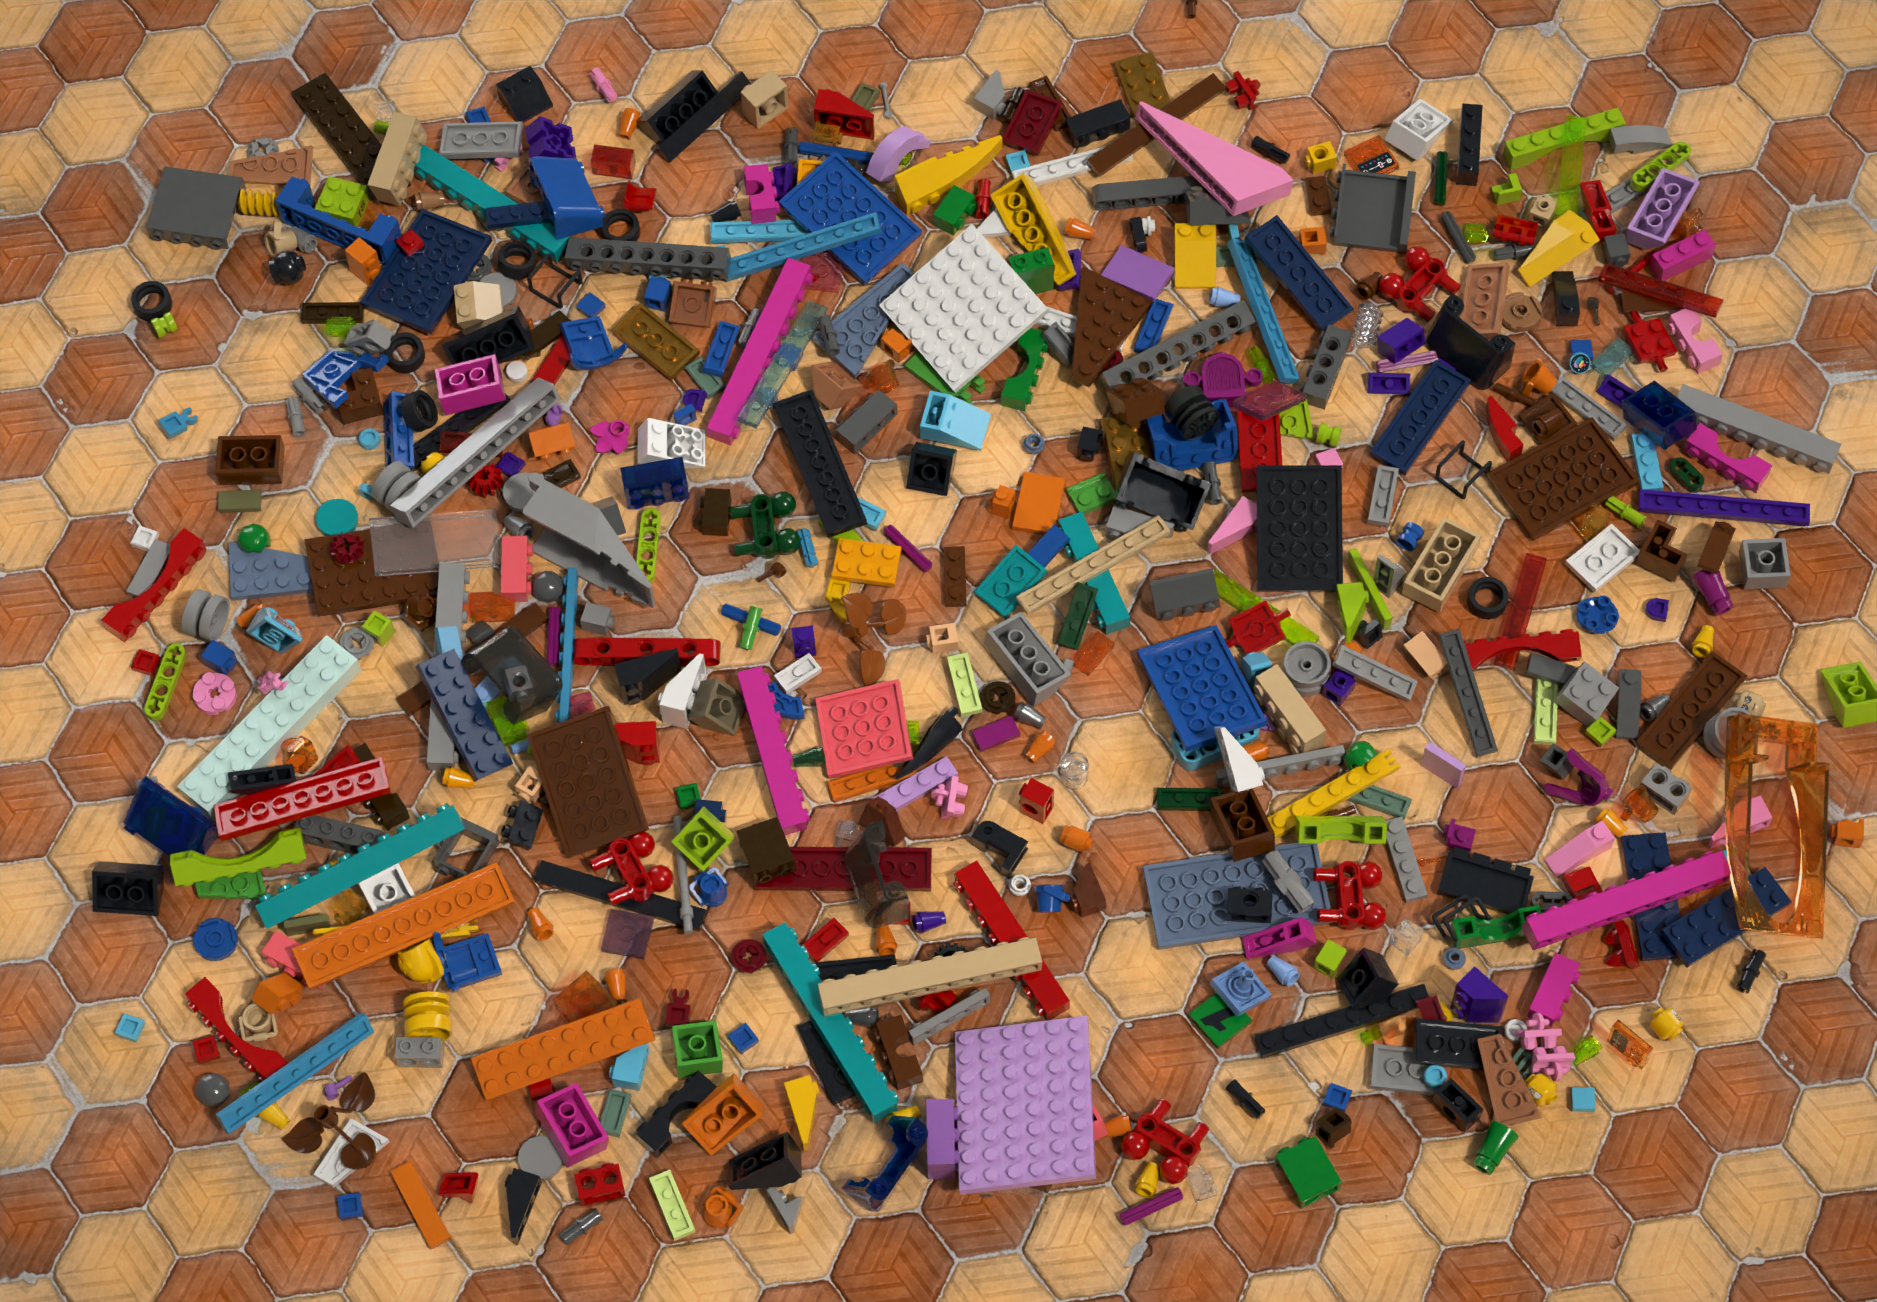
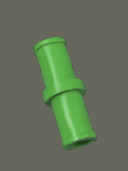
M755 606L749 607L746 623L742 626L744 631L739 647L749 650L753 649L756 632H759L760 629L758 625L763 611L762 608Z

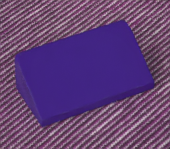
M791 163L773 167L774 184L772 186H776L777 192L775 201H780L797 185L798 170Z
M1368 372V393L1410 394V373Z
M1607 374L1596 391L1631 414L1644 399L1643 395Z

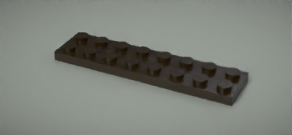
M323 73L292 91V96L360 184L367 185L382 145L329 76ZM367 185L369 196L377 206L383 203L377 200Z

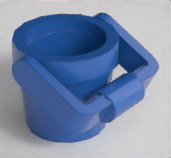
M712 867L698 874L688 887L690 893L701 907L703 905L718 907L727 898L726 887L729 886V883L716 867ZM696 885H700L699 896L693 889Z
M1063 885L1034 886L1039 913L1061 912V900L1064 902L1071 900V896L1063 892Z

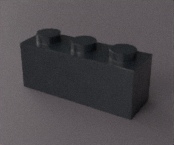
M1121 99L1065 119V130L1074 148L1085 147L1094 141L1104 140L1111 135L1124 133L1130 129V116Z

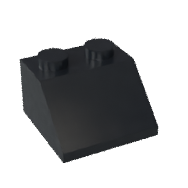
M531 66L496 84L499 99L516 122L522 121L524 123L553 107L541 79Z
M916 442L911 452L906 488L947 496L954 472L957 449Z
M1364 947L1336 978L1351 1007L1355 1010L1386 1000L1399 985L1383 955Z

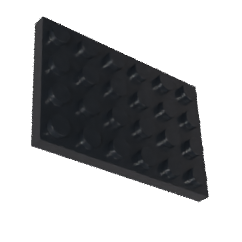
M1257 465V592H1337V584H1343L1342 465Z

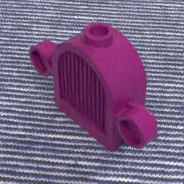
M1218 352L1205 361L1202 367V376L1194 371L1187 372L1184 375L1183 384L1185 387L1190 385L1202 387V391L1207 396V401L1212 402L1226 398L1229 407L1245 406V385L1259 386L1262 383L1263 374L1257 368L1249 369L1244 374L1243 366L1237 358L1224 352Z

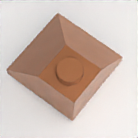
M835 361L814 364L811 367L815 396L821 401L822 406L827 409L843 407L864 386Z

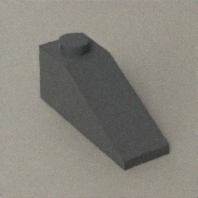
M1619 669L1616 679V686L1619 687L1616 692V739L1638 740L1641 670Z

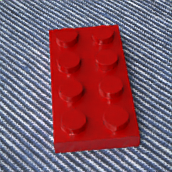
M1279 409L1237 410L1241 492H1256L1257 465H1282Z

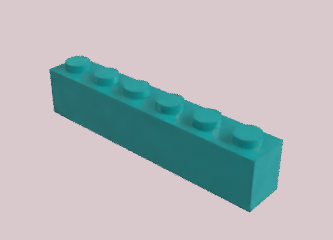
M1082 511L1058 520V528L1071 539L1064 546L1067 557H1071L1072 564L1099 549ZM1109 570L1084 583L1099 589L1092 611L1095 610L1097 624L1100 629H1104L1106 635L1130 626V615Z

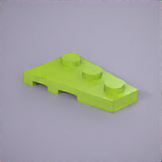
M1307 399L1245 408V410L1279 409L1280 432L1282 436L1314 440Z

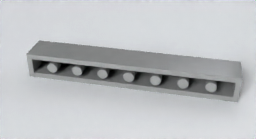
M1682 384L1671 414L1679 419H1686L1697 425L1701 423L1719 434H1725L1735 438L1737 441L1752 444L1758 449L1773 452L1779 457L1794 460L1797 464L1807 465L1818 472L1830 474L1841 447V443Z

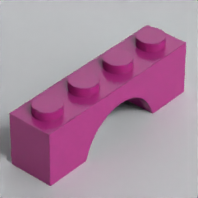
M1699 423L1686 441L1684 451L1690 457L1704 462L1707 467L1719 471L1727 479L1741 484L1744 489L1757 493L1769 476L1772 465L1756 455L1746 459L1728 457L1718 446V433Z

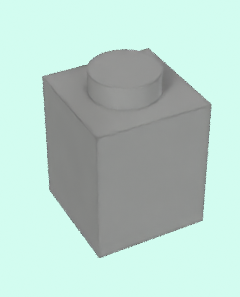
M586 602L580 620L582 630L607 636L608 630L613 628L615 617L612 616L610 607Z

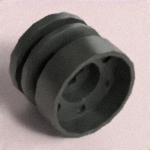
M1198 385L1182 388L1164 406L1165 415L1173 424H1176V429L1185 440H1194L1204 435L1219 419V412L1210 401H1207V396Z

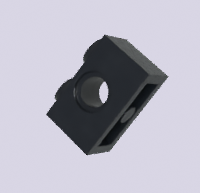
M1241 886L1228 888L1226 921L1271 924L1273 890H1267L1262 887L1245 889ZM1246 901H1252L1255 905L1250 907L1246 906L1244 903Z
M1452 1078L1445 1082L1434 1094L1433 1102L1464 1132L1470 1129L1482 1116L1483 1108Z

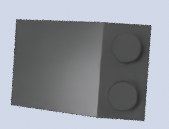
M1199 186L1185 189V215L1189 225L1251 224L1247 211L1232 216L1206 189Z

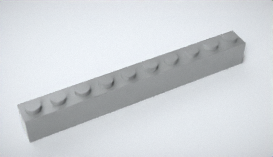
M541 378L535 379L395 500L390 507L397 520L412 528L420 523L561 400L554 384Z
M439 563L435 629L437 627L457 626L462 649V643H466V630H463V623H467L468 611L464 610V606L469 602V591H465L466 584H470V571H466L465 564ZM436 635L434 640L433 658L439 655ZM462 650L463 659L465 663V650ZM431 698L427 766L428 770H445L446 767H455V763H459V750H456V745Z

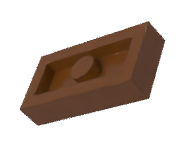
M1326 176L1305 178L1310 215L1331 214Z

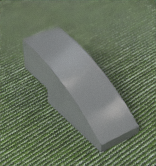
M1633 125L1610 128L1608 136L1614 154L1626 151L1638 154L1672 146L1667 129L1657 126Z

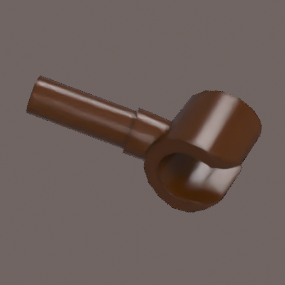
M776 562L772 565L771 570L757 577V580L761 582L774 574L781 578L786 574L787 570L781 563Z

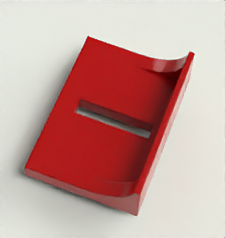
M628 180L624 196V209H629V211H649V209H653L657 188L636 187Z
M1590 866L1573 873H1563L1561 879L1573 899H1578L1579 901L1585 899V896L1592 892H1597L1598 894L1603 892ZM1590 887L1594 888L1593 890H1590L1578 896L1576 895V893L1588 889Z

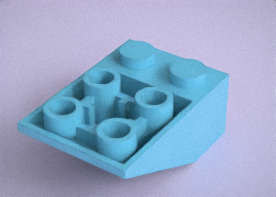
M930 391L920 424V438L981 451L991 414L950 394Z

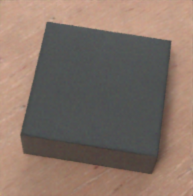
M481 620L468 629L466 634L473 642L479 644L494 634V631L490 625Z

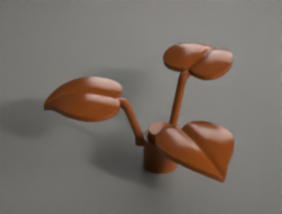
M850 593L841 597L847 617L842 630L846 637H854L855 642H859L868 648L862 651L859 659L860 674L865 687L874 684L881 678L885 670V658L881 651H874V647L861 638L868 633V627L884 625V631L888 635L899 633L906 621V609L899 600L888 599L882 604L880 616L883 621L866 623L869 621L868 616L873 610L870 597L864 593Z

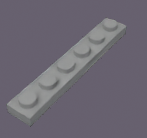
M1343 745L1256 763L1258 767H1262L1265 778L1271 779L1279 774L1286 773L1290 775L1297 773L1299 770H1315L1324 765H1338L1344 762L1345 750ZM1226 769L1216 770L1215 781L1217 787H1230Z

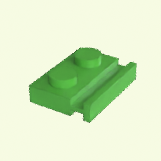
M1105 473L1067 488V494L1070 496L1078 513L1082 511L1084 515L1118 501L1114 499L1115 491L1109 480H1107Z

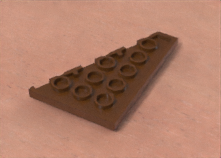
M1084 266L1081 269L1071 379L1090 387L1150 309L1152 301Z

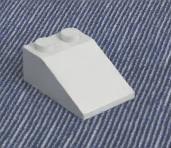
M1419 99L1392 122L1384 140L1393 147L1405 152L1410 158L1418 161L1431 149L1452 123L1453 119L1422 99Z
M699 653L666 685L664 693L659 694L657 705H660L659 714L662 716L663 723L688 729L690 723L688 717L700 682L705 679L707 673L704 654Z
M1215 727L1231 791L1240 792L1263 785L1262 780L1265 779L1262 767H1258L1256 761L1225 727Z
M399 863L358 883L374 914L416 897Z

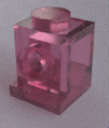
M590 691L570 696L575 717L596 710Z

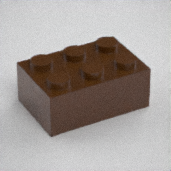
M281 435L218 436L215 473L219 484H282L285 446Z
M1253 788L1240 792L1233 791L1210 798L1211 816L1233 862L1275 850V833Z

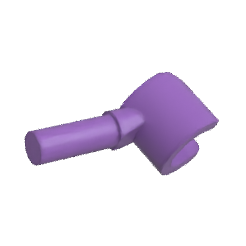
M349 1075L336 1084L330 1083L326 1085L325 1095L327 1100L336 1099L339 1096L337 1090L352 1081V1076Z

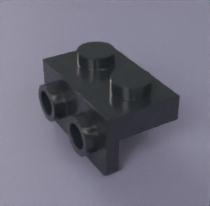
M521 799L511 804L506 813V816H508L507 822L503 825L500 832L502 836L500 843L505 845L510 842L523 849L530 850L544 809Z

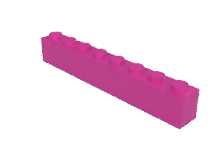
M762 666L737 672L738 683L776 816L779 819L785 835L807 830V822L810 821L807 808L803 809L801 802L804 801L802 789H797L796 782H799L796 769H791L790 763L793 762L791 751L785 748L784 743H788L785 730L781 731L779 724L782 723L780 712L775 711L773 706L777 704L774 692H769L768 685H771L768 672L764 673Z

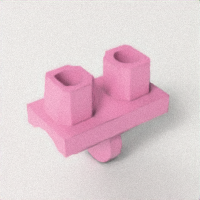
M953 775L951 781H947L945 785L939 784L938 789L931 792V797L936 800V805L942 806L941 819L947 820L950 816L961 817L964 814L965 804L955 802L956 797L964 798L966 796L968 785L958 782L959 777Z
M1534 1013L1532 1020L1526 1021V1025L1528 1027L1532 1026L1533 1029L1515 1030V1037H1521L1522 1049L1526 1050L1537 1047L1536 1037H1541V1047L1555 1048L1557 1036L1562 1035V1029H1544V1026L1549 1025V1019H1544L1541 1013Z
M1556 1046L1551 1054H1547L1543 1047H1536L1532 1052L1533 1062L1530 1071L1532 1074L1544 1073L1545 1075H1550L1553 1081H1560L1562 1074H1567L1570 1071L1571 1062L1575 1060L1574 1053H1567L1564 1046Z

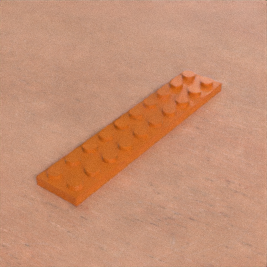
M496 862L292 948V952L310 991L397 954L399 951H404L423 943L427 939H432L435 932H439L440 935L515 904V901Z

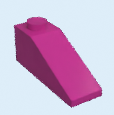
M1303 917L1242 937L1247 959L1298 951L1317 944L1313 924Z

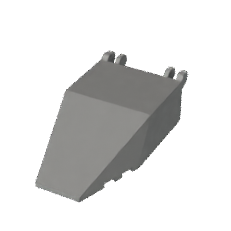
M538 472L531 473L528 480L531 489L535 490V493L523 509V514L527 518L546 527L534 543L533 553L568 571V568H577L579 578L602 590L607 591L609 588L616 590L615 593L618 596L622 597L624 594L632 596V601L654 608L655 600L651 583L599 508L544 480L543 474H538Z

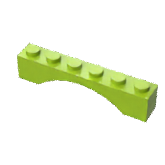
M1614 108L1505 141L1503 156L1511 171L1530 165L1547 153L1570 144L1585 141H1610L1608 137L1610 128L1625 126L1626 123L1619 108Z
M301 827L278 832L265 846L247 855L233 858H216L189 850L170 854V866L175 886L187 887L193 885L194 882H211L222 876L230 878L238 873H254L266 867L273 869L289 862L290 864H297L306 859V848Z

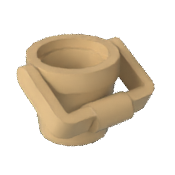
M273 221L269 232L264 237L266 252L274 258L282 251L297 248L295 233L291 229L281 230L282 222Z
M256 1003L245 1008L243 1015L239 1017L241 1035L244 1041H266L269 1037H274L278 1034L276 1015H270ZM273 1023L274 1031L270 1032ZM245 1027L248 1030H250L253 1033V1035L246 1036Z

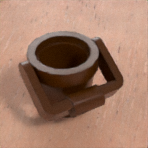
M429 594L411 595L404 604V619L416 630L423 632L427 627H431L436 622L437 601ZM424 621L422 625L418 624L417 622Z

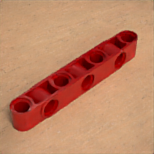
M578 638L574 640L573 663L583 666H615L614 664L677 648L681 667H686L699 653L704 654L705 666H716L720 664L721 642L716 639ZM602 650H608L605 654L600 653ZM645 650L651 651L649 654H643ZM689 650L694 651L692 654L685 653Z

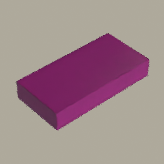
M1011 715L972 731V735L980 752L1020 737V732Z

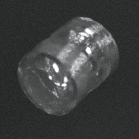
M1069 752L1060 763L1061 782L1068 789H1080L1088 781V759L1079 752Z

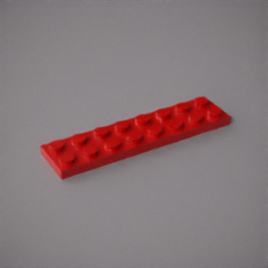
M383 757L213 806L218 834L222 842L391 793L385 762Z

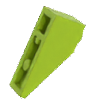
M1362 582L1337 584V604L1346 643H1351L1365 613V603H1369L1368 590H1364Z

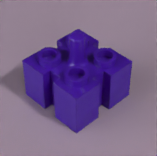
M539 116L525 128L527 142L531 145L528 148L530 158L536 156L576 158L575 147L570 144L573 141L572 128L561 123L553 125L552 120Z

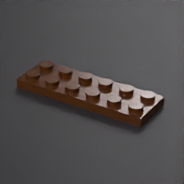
M1712 651L1639 738L1636 746L1672 770L1702 734L1706 723L1711 717L1720 712L1744 683L1748 675Z

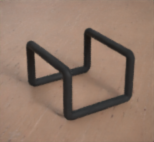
M547 253L527 278L529 290L559 309L563 308L561 296L574 281L580 285L583 283L580 270H577L573 276L553 264L551 253ZM547 259L552 269L570 279L558 293V303L533 288L531 279Z
M1464 440L1437 465L1435 478L1461 499L1466 498L1468 487L1483 472L1485 474L1490 472L1492 461H1488L1484 466H1481L1464 453ZM1458 450L1461 456L1480 469L1465 484L1463 494L1439 476L1441 467Z
M1464 894L1432 915L1433 922L1445 940L1458 941L1447 919L1470 906L1476 918L1487 921L1491 920L1479 897L1470 899L1468 895ZM1466 899V903L1443 917L1442 921L1451 935L1447 936L1436 917ZM1475 901L1478 903L1484 915H1480L1478 913L1477 909L1473 904Z

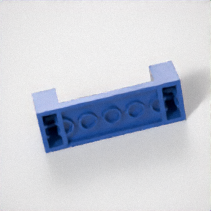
M291 176L276 199L282 223L291 227L296 226L317 238L343 249H347L355 240L361 238L376 250L381 265L386 264L397 247L395 240L402 236L398 220L391 215L386 216L380 213L367 232L362 227L350 225L346 220H339L327 212L315 210V201L310 184L303 178L298 179Z

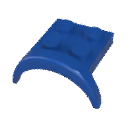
M600 316L562 322L560 325L570 353L569 360L576 369L592 370L607 366L620 358L628 348L627 344H622L613 351Z
M435 932L433 934L436 953L444 969L443 977L451 993L458 992L460 988L502 975L488 933L446 947L443 946L440 933Z

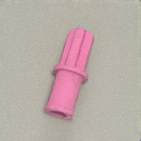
M600 68L593 69L592 71L595 75L590 72L589 76L596 84V89L603 94L608 102L616 101L617 93L612 88L611 81L605 78Z

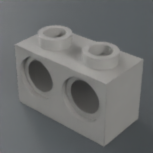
M371 320L350 327L344 345L360 356L364 353H378L388 349L393 332L376 320Z
M1655 764L1642 780L1638 791L1675 815L1690 796L1692 787L1686 780L1671 774L1668 768ZM1658 779L1662 784H1656L1653 780ZM1671 792H1678L1680 796H1674Z
M396 1037L395 1060L398 1067L443 1068L444 1044L441 1037Z

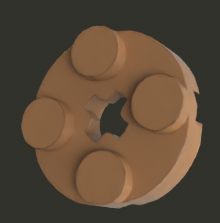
M1523 292L1512 293L1505 298L1502 322L1513 333L1529 331L1540 322L1541 305L1532 295L1529 297L1524 295ZM1517 309L1525 310L1524 315H1518Z

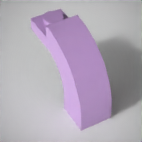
M907 126L894 130L875 150L866 173L880 182L894 180L897 167L903 157L912 150L929 148L931 140L924 137L922 132L913 131Z

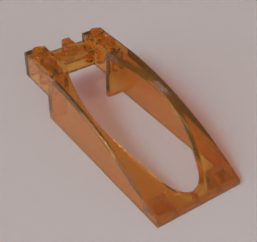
M1741 713L1727 717L1725 753L1726 843L1732 894L1739 929L1823 939L1830 763L1817 762L1819 724ZM1758 741L1786 745L1785 771L1792 790L1800 827L1801 867L1799 885L1793 913L1785 923L1776 922L1765 911L1748 879L1753 764L1769 759V755L1757 754Z

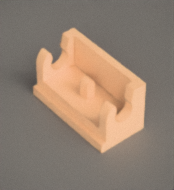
M1423 631L1404 644L1405 649L1408 650L1432 680L1449 671L1445 657Z

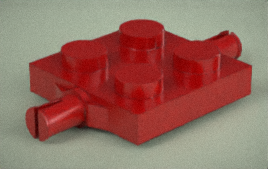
M1633 311L1630 316L1635 324L1624 326L1622 333L1638 363H1656L1661 373L1667 371L1668 367L1664 359L1675 356L1677 350L1660 318L1648 321L1642 320L1638 311Z
M1265 600L1228 620L1233 628L1234 636L1225 642L1228 648L1239 644L1244 649L1246 655L1251 652L1259 653L1286 639L1281 629L1280 621L1290 617L1291 614L1288 608L1276 614Z

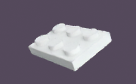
M1611 523L1567 559L1565 565L1596 593L1635 561L1640 550Z

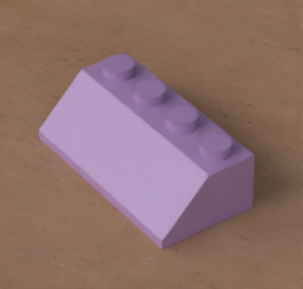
M1662 168L1627 228V243L1645 250L1665 245L1700 185V181Z

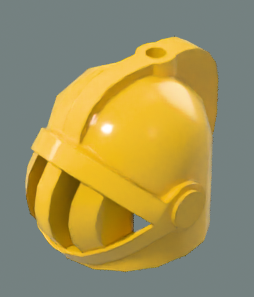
M430 939L404 951L397 952L399 968L411 980L419 983H429L440 979L444 975L442 963Z

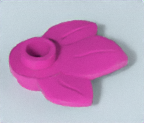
M616 420L612 423L603 421L590 429V432L599 438L596 443V452L607 453L613 449L617 454H620L628 445L626 437L629 435V426L621 420Z

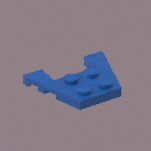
M328 351L302 375L307 384L334 408H338L349 398L347 391L339 389V387L349 377H352V372H356L360 367L372 368V371L378 372L389 362V359L385 354H380V357H372L371 353L356 356L353 352Z

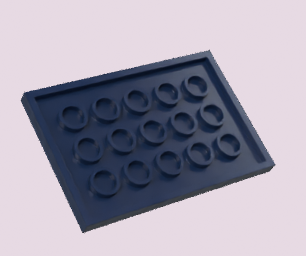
M422 209L408 231L412 229L424 241L425 246L410 257L397 246L360 301V304L366 309L431 335L455 299L454 285L466 282L493 240L488 234Z

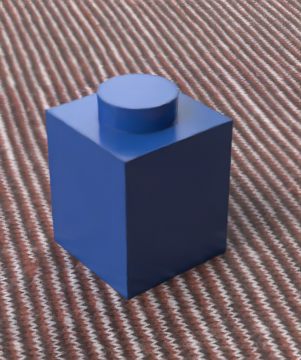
M663 277L650 278L644 295L647 308L666 311L672 293L671 281Z
M212 640L201 654V659L205 666L224 675H227L229 671L231 672L237 664L234 651L215 640Z

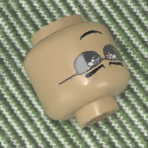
M1743 691L1740 696H1735L1732 707H1741L1748 710L1757 720V718L1761 719L1766 703L1763 702L1764 700L1761 695L1750 691Z

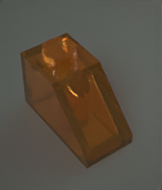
M493 592L469 593V612L472 623H478L481 620L484 622H505L515 617V601Z

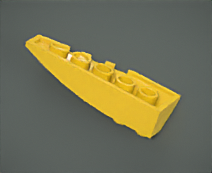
M1001 135L978 142L976 147L973 148L969 145L962 147L961 151L955 154L952 151L947 152L944 155L945 157L940 159L936 157L929 158L895 175V198L907 215L917 213L923 207L937 203L948 194L953 185L960 188L976 176L1002 150Z
M1022 173L990 194L1007 229L1014 234L1029 252L1049 248L1054 263V281L1058 285L1065 283L1076 275L1061 234L1033 178Z

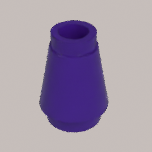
M944 911L917 912V914L912 915L915 932L924 933L946 924Z

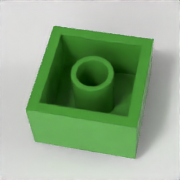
M716 1020L672 1026V1043L678 1078L689 1077L692 1074L695 1075L698 1071L703 1075L721 1073L723 1071V1058Z

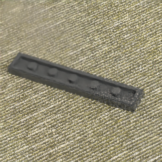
M1460 628L1438 635L1476 757L1498 752Z

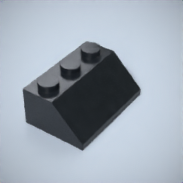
M99 861L92 870L93 912L158 916L164 889V866Z

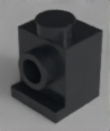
M1083 426L1077 447V458L1086 462L1094 460L1095 454H1099L1101 444L1103 443V430Z

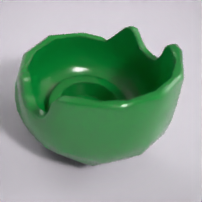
M250 524L239 532L237 543L244 552L262 553L266 546H271V537L262 525Z
M1366 741L1356 742L1346 750L1343 761L1346 767L1352 770V766H1363L1373 759L1378 752Z

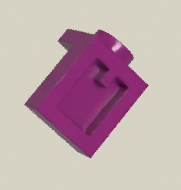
M1451 818L1450 825L1445 824L1442 836L1446 838L1445 846L1459 847L1470 852L1476 829L1455 824L1456 819Z

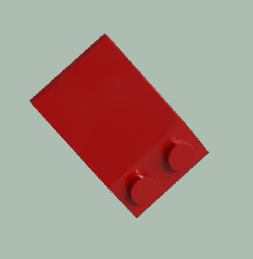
M818 89L814 106L815 131L875 140L874 114L839 92L830 89Z
M656 721L615 723L626 759L643 765L660 763L659 735Z

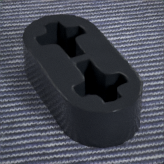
M1129 218L1135 251L1139 253L1147 252V243L1141 218Z

